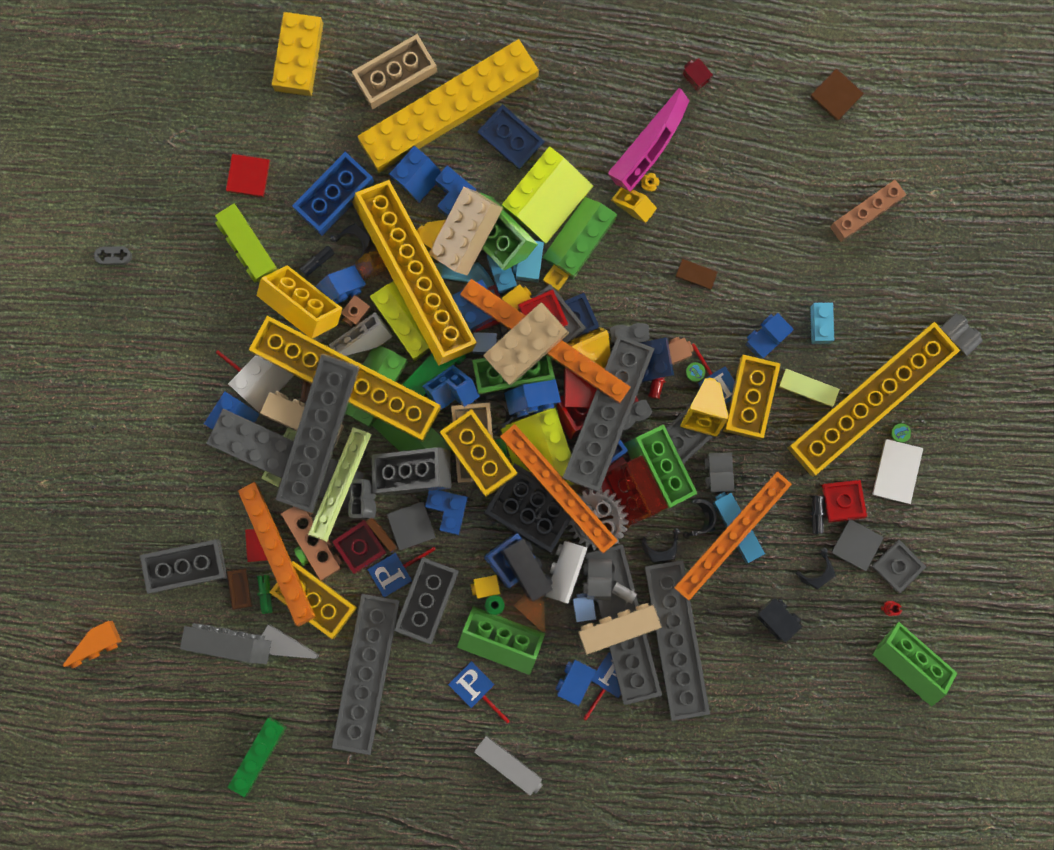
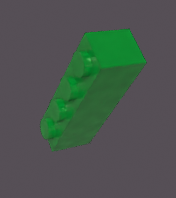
M431 354L402 386L426 397L427 395L422 387L424 384L452 365H460L467 357L462 355L438 365L433 354Z
M271 717L267 718L227 788L243 797L249 794L287 726Z

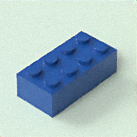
M344 152L292 207L313 229L323 236L353 205L355 193L374 184L373 177L349 154Z

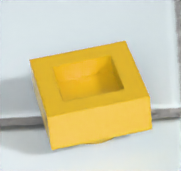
M553 265L543 279V282L548 285L551 284L559 292L569 275Z

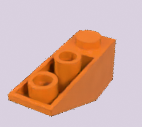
M107 621L90 629L63 666H71V669L82 665V660L86 658L92 660L99 657V652L106 650L109 652L118 648L117 644L122 641L114 622Z

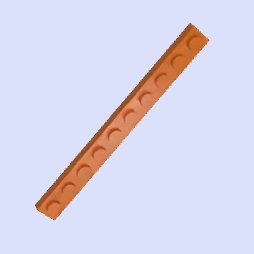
M470 279L460 293L461 297L510 330L526 317V315L473 279ZM562 340L547 353L549 357L619 404L631 388Z

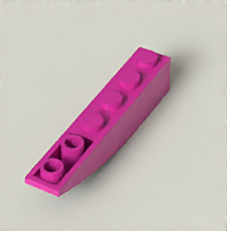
M679 88L607 173L616 185L631 192L666 148L689 103V99L682 89Z

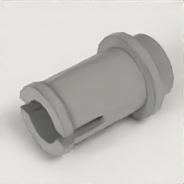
M618 582L611 592L632 604L637 595L634 592L635 590L631 591Z

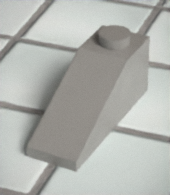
M375 312L330 343L329 346L331 349L347 356L377 348L393 336L387 324Z
M268 625L262 634L265 636V640L272 641L269 653L271 655L314 659L319 657V654L272 625Z

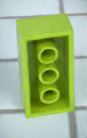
M235 203L215 215L218 220L215 222L224 236L228 235L225 239L234 252L238 250L236 256L244 267H249L246 271L254 283L259 282L260 284L262 277L278 270Z

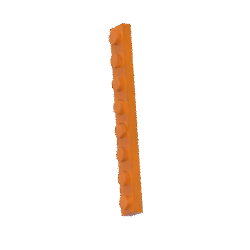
M515 424L500 436L503 442L602 554L618 541Z
M777 471L674 588L689 601L792 484Z
M253 482L238 490L296 626L299 627L316 617L259 486L256 482Z

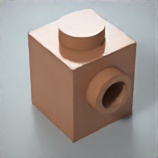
M354 295L341 312V315L344 317L342 320L351 327L353 324L356 326L364 320L371 311V308Z
M679 337L668 341L672 365L691 358L693 347L690 341L687 342L685 338L680 339Z

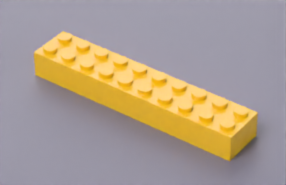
M518 39L357 136L358 140L376 170L380 173L403 159L414 146L420 149L539 77V70Z
M390 180L356 192L352 203L438 365L472 352L477 342Z
M269 316L264 320L249 348V351L254 355L310 384L313 382L322 354L359 366L349 404L422 442L441 409L439 404Z
M933 322L787 449L812 477L817 475L960 350L942 329Z

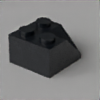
M772 598L757 610L754 615L780 643H786L802 628L800 625L801 620L795 613H789L786 610L788 606L780 598L778 600Z

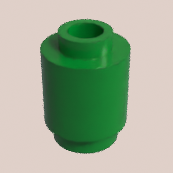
M490 596L485 602L486 610L492 615H498L504 610L505 603L500 596ZM493 601L498 602L499 606L497 609L491 607Z

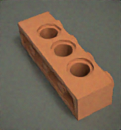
M893 180L835 221L830 228L840 242H842L901 201L906 196V193L898 182Z
M293 506L281 513L317 576L323 581L342 569L340 566L342 561L337 553L334 555L330 548L333 546L329 539L327 542L318 539V543L314 546L309 544L310 535L308 534L314 522L311 517L313 512L310 513ZM305 518L308 520V527L301 529L299 521ZM325 551L328 554V559L325 562H320L318 555Z

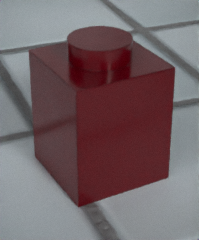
M699 58L695 61L690 60L684 66L683 76L696 91L710 82L713 77L711 71Z

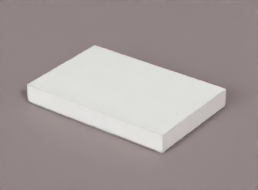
M885 439L872 495L911 504L923 448Z

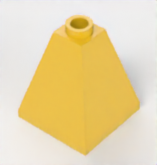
M600 327L568 343V345L602 368H606L611 355L609 334L606 329Z
M705 378L680 427L715 437L718 436L728 420V412L720 382H717L714 378Z

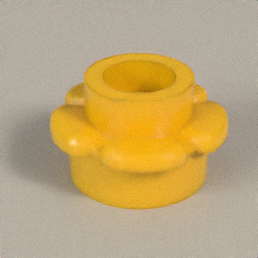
M653 173L644 175L641 179L642 188L647 191L656 190L659 185V178Z

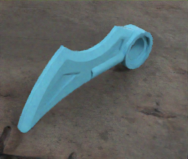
M441 262L434 263L440 271L442 279L466 283L470 279H473L475 282L482 279L486 287L494 285L487 271L478 262L472 266L468 276L451 270Z

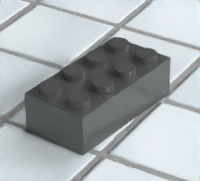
M436 447L372 455L373 494L395 495L451 489L450 450Z
M218 539L140 555L147 594L228 578L221 541Z
M422 557L394 631L432 644L459 571Z
M192 623V627L184 626L180 649L248 663L267 664L272 641L265 640L264 635Z

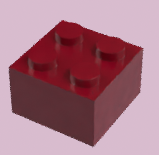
M363 520L332 541L355 575L387 554V551L366 523V520Z

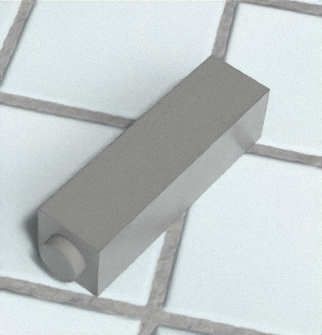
M487 735L474 751V753L530 796L533 792L536 794L543 784L540 783L542 778Z

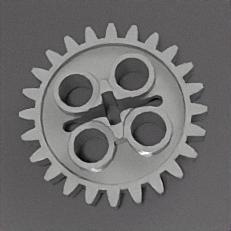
M601 487L599 493L591 489L588 492L585 489L582 491L583 495L577 494L598 518L613 515V518H604L601 522L604 525L605 523L611 525L612 531L610 532L617 540L624 537L622 532L627 531V528L623 525L629 523L624 517L629 514L622 511L626 507V505L620 506L619 503L622 499L615 500L616 493L610 496L609 489L603 493ZM602 504L607 505L608 512L602 510ZM571 519L568 525L573 526L569 532L575 531L576 533L573 538H581L579 544L585 541L587 548L592 544L593 550H596L597 547Z

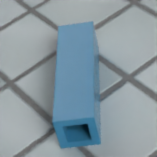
M723 492L715 497L717 501L713 502V505L716 507L720 518L727 528L740 514L741 509L732 493L727 495L726 492ZM752 530L737 546L746 564L765 554Z

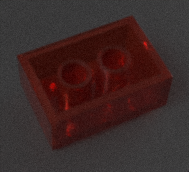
M642 455L606 473L605 479L612 493H616L615 499H622L619 503L620 506L626 505L622 511L629 514L625 517L629 521V526L668 508Z

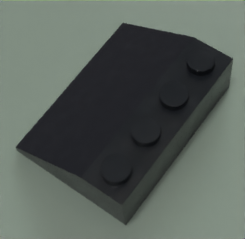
M514 463L513 468L516 470L517 475L500 486L484 515L513 533H518L523 539L551 554L571 518L532 473Z

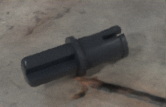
M326 246L315 256L312 255V258L299 269L308 277L317 268H322V264L335 254L330 246Z
M811 496L812 513H810V516H812V533L823 534L824 516L826 515L824 513V496Z

